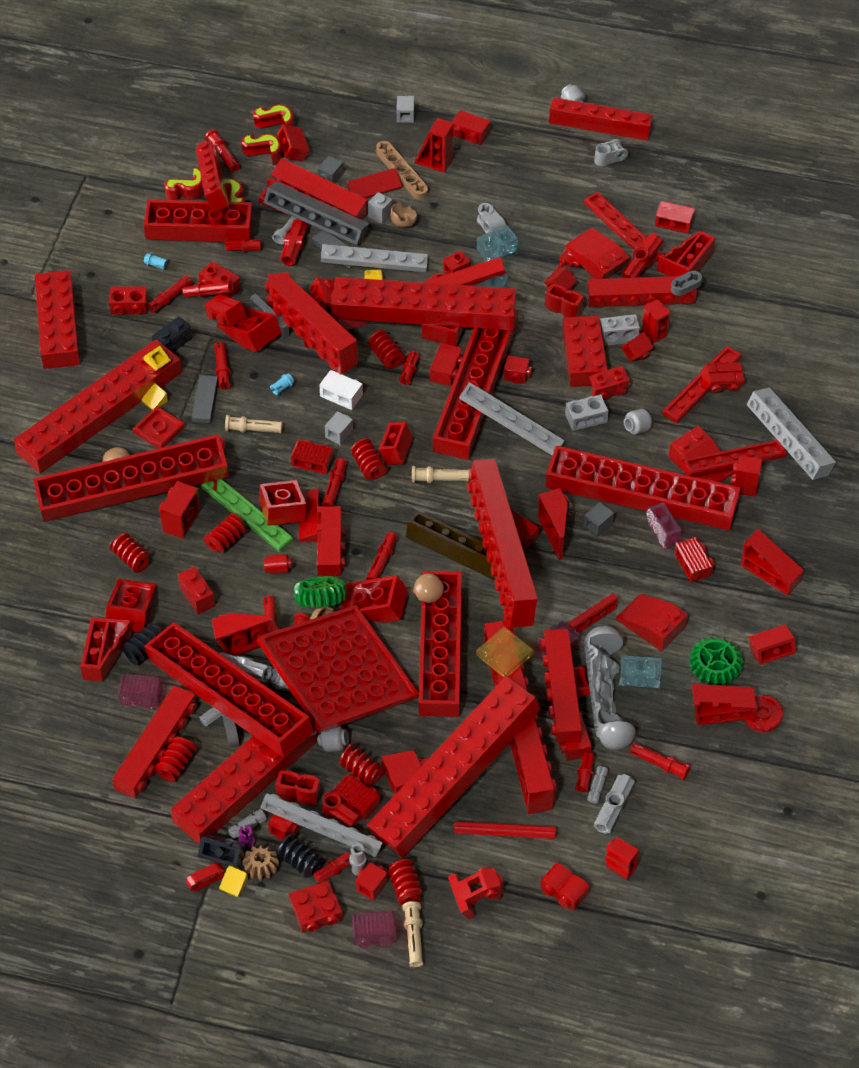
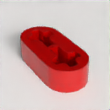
M216 862L188 876L186 884L192 892H196L221 880L226 871L221 863Z

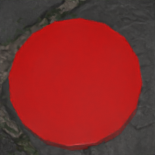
M762 695V697L755 696L758 718L744 720L751 729L758 732L775 730L783 719L781 704L775 698L768 695Z

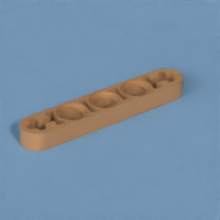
M378 142L376 145L378 157L389 169L396 168L401 183L415 199H425L428 196V187L389 142ZM390 158L397 159L396 161H389ZM404 168L406 171L399 172L398 169ZM408 179L415 180L414 182H407Z

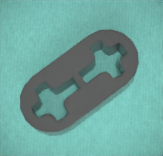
M690 271L675 278L671 283V292L674 295L682 296L699 288L702 283L701 273Z
M222 714L228 746H238L239 740L235 722Z

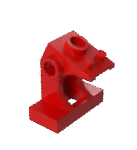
M481 868L477 873L463 880L456 873L448 876L460 912L468 920L476 916L473 910V905L476 901L484 897L489 900L496 898L500 901L501 894H504L503 888L501 889L504 886L500 874L497 875L495 868ZM481 882L482 888L472 892L470 887Z

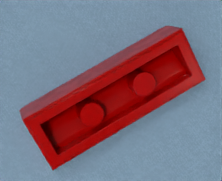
M396 168L348 181V190L364 198L375 196L378 192L383 194L402 188Z
M315 488L302 493L306 502L305 521L299 522V542L318 541L317 509L319 507V489Z

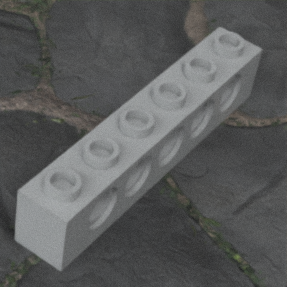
M771 388L753 391L747 406L811 479L829 476L836 461Z

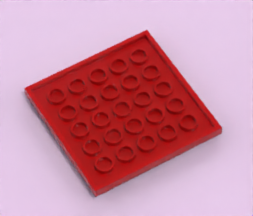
M357 605L261 635L257 639V643L306 715L310 717V721L319 733L414 700L419 695Z

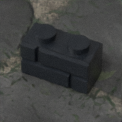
M178 316L152 335V341L158 340L173 353L192 339L191 325Z
M209 833L201 838L198 857L237 868L243 865L248 844Z

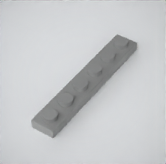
M322 244L321 262L426 272L428 254Z
M470 382L459 397V399L553 455L555 446H561L564 442L560 437Z
M266 793L261 805L263 810L350 847L353 844L360 843L364 846V853L376 857L382 845V842L378 841L374 836L361 834L355 828H347L340 825L334 819H326L315 811H307L301 808L300 805L286 802L275 794L270 795Z

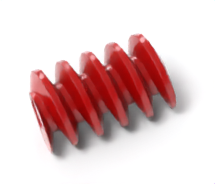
M378 330L369 338L368 346L387 369L397 368L405 361V355L394 344V341L385 330Z
M368 438L357 441L351 449V454L363 476L367 480L381 478L385 475L387 468L384 466L372 441Z
M231 513L219 526H216L213 531H210L204 537L206 546L212 551L223 553L225 551L224 548L230 547L229 543H235L234 538L239 539L241 537L240 534L246 533L242 520L236 514Z
M127 532L111 542L109 549L135 573H140L148 567L149 552L145 551V548L140 546L138 542H135V539L130 537Z
M173 738L171 744L159 759V763L155 766L157 774L166 781L175 782L174 777L181 775L179 771L184 770V765H187L189 762L187 758L193 756L192 752L197 750L196 746L185 738Z
M351 743L341 755L340 766L346 768L347 772H352L353 776L360 778L366 786L374 785L383 776L385 767L379 768V762H375L372 765L373 758L369 757L366 760L367 753L364 752L360 755L361 749L357 748L354 750L355 744Z
M411 859L396 861L388 867V874L391 877L393 889L396 891L395 895L400 906L407 902L421 901L419 896L423 891L419 888L420 882L416 881L418 876L414 873L415 868L412 866L413 861Z

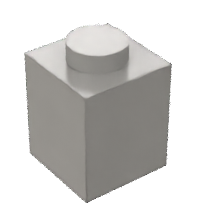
M397 96V122L414 123V96Z
M378 192L368 202V217L383 224L391 216L392 199Z
M338 411L325 425V437L339 445L353 432V419Z

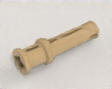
M226 415L225 431L239 430L241 433H244L246 430L281 434L282 422L247 419L245 416L239 418Z
M412 466V483H415V481H427V483L433 481L468 482L469 479L468 469H433L431 466L427 468Z
M407 902L402 905V910L405 912L404 927L408 933L409 964L411 967H421L423 965L420 929L423 922L420 919L419 912L421 904L419 902Z

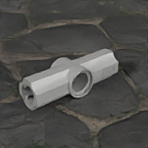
M224 652L219 653L258 681L268 683L269 679L272 678L273 671L269 665L255 662L254 659L244 656H234Z
M625 774L618 775L611 791L606 795L605 803L594 823V827L598 832L603 834L611 833L618 817L622 814L623 806L635 784V781L630 776Z

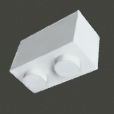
M332 370L329 371L320 383V397L350 410L355 407L363 396L362 383Z

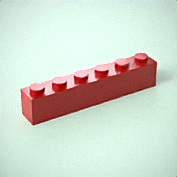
M553 97L549 110V124L648 141L653 114Z
M211 140L202 142L196 146L204 195L212 212L229 206L219 155Z
M283 158L280 159L271 173L274 180L298 189L299 192L363 220L368 212V200Z
M679 276L588 279L587 295L589 307L640 306L655 300H659L663 305L695 304L697 289L682 296L674 295L671 292V283Z
M568 629L544 630V638H540L541 650H545V655H542L543 667H547V672H544L545 684H549V688L546 690L547 701H551L552 705L549 706V717L553 718L554 723H551V734L555 735L556 743L581 741L582 730Z
M177 686L172 687L112 778L115 790L135 799L139 793L144 791L147 780L156 772L155 766L159 763V759L163 756L173 738L177 737L179 731L185 728L190 714H194L196 711L195 694Z

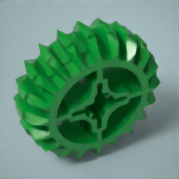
M319 576L300 581L295 585L293 593L297 605L315 609L341 603L346 598L347 589L344 580L339 577Z
M717 636L714 640L710 637L706 641L701 639L699 644L696 643L694 649L690 652V670L694 672V677H699L700 682L705 680L707 685L710 683L718 685L720 683L724 686L726 682L731 684L733 679L736 680L742 671V654L738 651V646H733L732 641L727 643L725 637L722 640H718Z

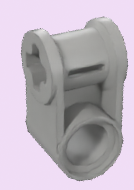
M619 139L601 143L596 146L594 162L598 166H606L623 161L628 156V151L622 147Z
M482 203L479 205L477 222L489 237L506 230L504 219L491 204Z

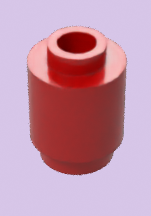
M287 553L268 555V557L264 558L265 573H289V569L292 568V559L287 556Z

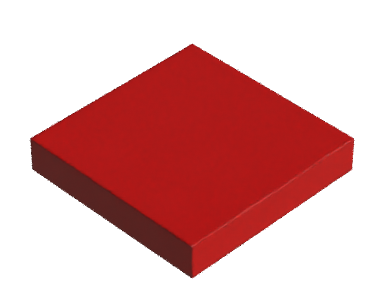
M156 406L133 428V433L155 447L163 448L185 428V423Z

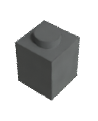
M328 156L318 167V176L335 184L344 174L343 162L331 156Z
M599 502L584 515L583 527L596 537H599L613 525L614 513L609 507Z

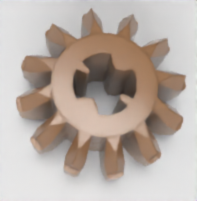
M261 844L258 849L252 846V852L246 851L243 865L245 866V872L250 874L252 879L258 876V879L261 881L264 876L270 879V874H276L279 860L277 859V853L275 851L272 852L270 846L264 849Z

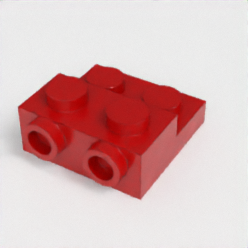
M329 881L288 893L302 933L307 931L313 932L319 927L326 925H335L342 920V911Z

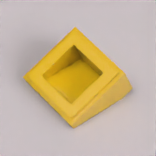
M382 270L364 271L365 279L382 280Z
M158 346L143 357L145 362L154 370H158L171 361L161 346Z
M156 384L152 385L141 399L151 410L156 406L161 407L168 402L166 392Z
M228 866L219 889L239 897L248 881L247 873Z

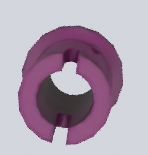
M244 825L245 830H243V826L239 828L240 837L238 841L248 844V848H251L255 843L252 828Z

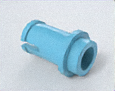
M152 252L150 254L147 253L144 258V263L147 266L151 265L165 270L168 263L167 259L155 256Z
M284 374L280 380L270 386V389L273 390L272 392L275 395H278L287 387H292L294 379L290 374Z

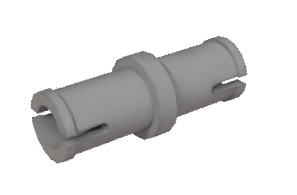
M360 843L351 846L349 858L352 865V873L357 876L363 867L365 868L364 865L366 863L364 846Z

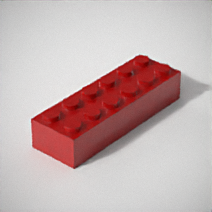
M147 200L144 219L145 240L212 242L251 240L253 222L252 202H228L229 206L212 212L208 201Z
M70 270L34 274L43 369L80 365L73 284Z
M290 276L272 286L273 311L275 315L280 316L285 324L295 331L298 337H302L307 345L318 353L321 359H325L331 369L336 370L341 375L358 364L357 340Z

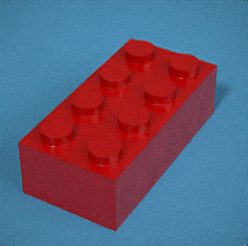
M599 315L565 317L562 321V337L570 387L592 386L589 376L607 370Z

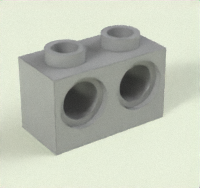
M636 314L600 318L604 346L625 344L639 335V324Z
M601 395L590 396L566 403L565 416L572 431L607 423L608 409Z

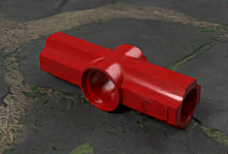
M298 218L293 221L290 232L285 235L284 249L280 257L281 262L285 266L295 264L299 252L303 251L308 223Z
M655 233L649 234L641 247H637L633 251V257L622 271L621 276L623 278H638L642 271L651 265V259L663 244V239Z

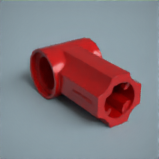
M327 792L323 796L322 812L325 816L335 818L347 828H354L358 824L362 814L342 801L338 793ZM334 803L335 806H329L327 804Z

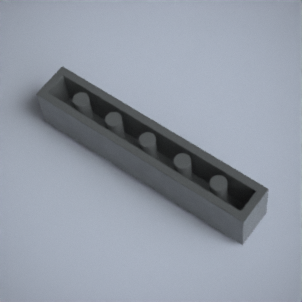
M274 182L268 187L263 202L355 245H358L365 238L369 223L279 182Z

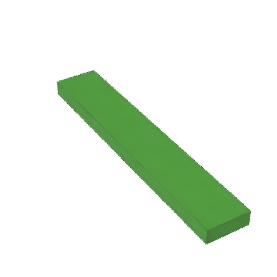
M222 479L217 480V492L213 490L214 481L201 485L203 490L231 513L236 514L243 523L277 551L281 552L294 542L293 537L280 526H268L263 512Z

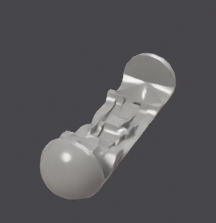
M599 626L592 629L584 639L596 736L600 738L604 747L609 750H621L629 746L635 737V727L630 723L623 722L622 718L616 714V705L613 701V678L619 672L620 666L611 660L610 657L612 653H615L622 647L623 638L616 629L609 626Z

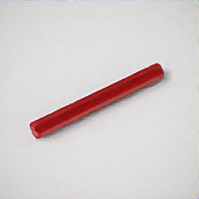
M455 821L453 826L455 834L556 838V827L462 821Z

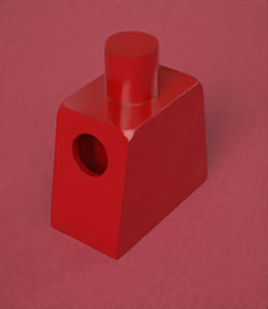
M414 751L381 756L382 766L385 767L384 773L394 795L429 757L418 760Z

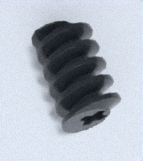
M153 623L147 624L146 628L141 629L140 633L135 634V638L132 637L129 639V642L123 644L126 657L135 666L138 665L137 658L141 661L144 660L143 653L148 656L145 645L162 632L157 625Z
M289 834L278 849V857L284 859L294 869L297 868V871L303 873L304 877L310 878L314 876V873L324 865L325 858L322 857L317 861L319 857L317 852L311 856L313 849L308 848L305 851L306 844L302 843L299 846L300 839L296 838L292 841L294 835Z

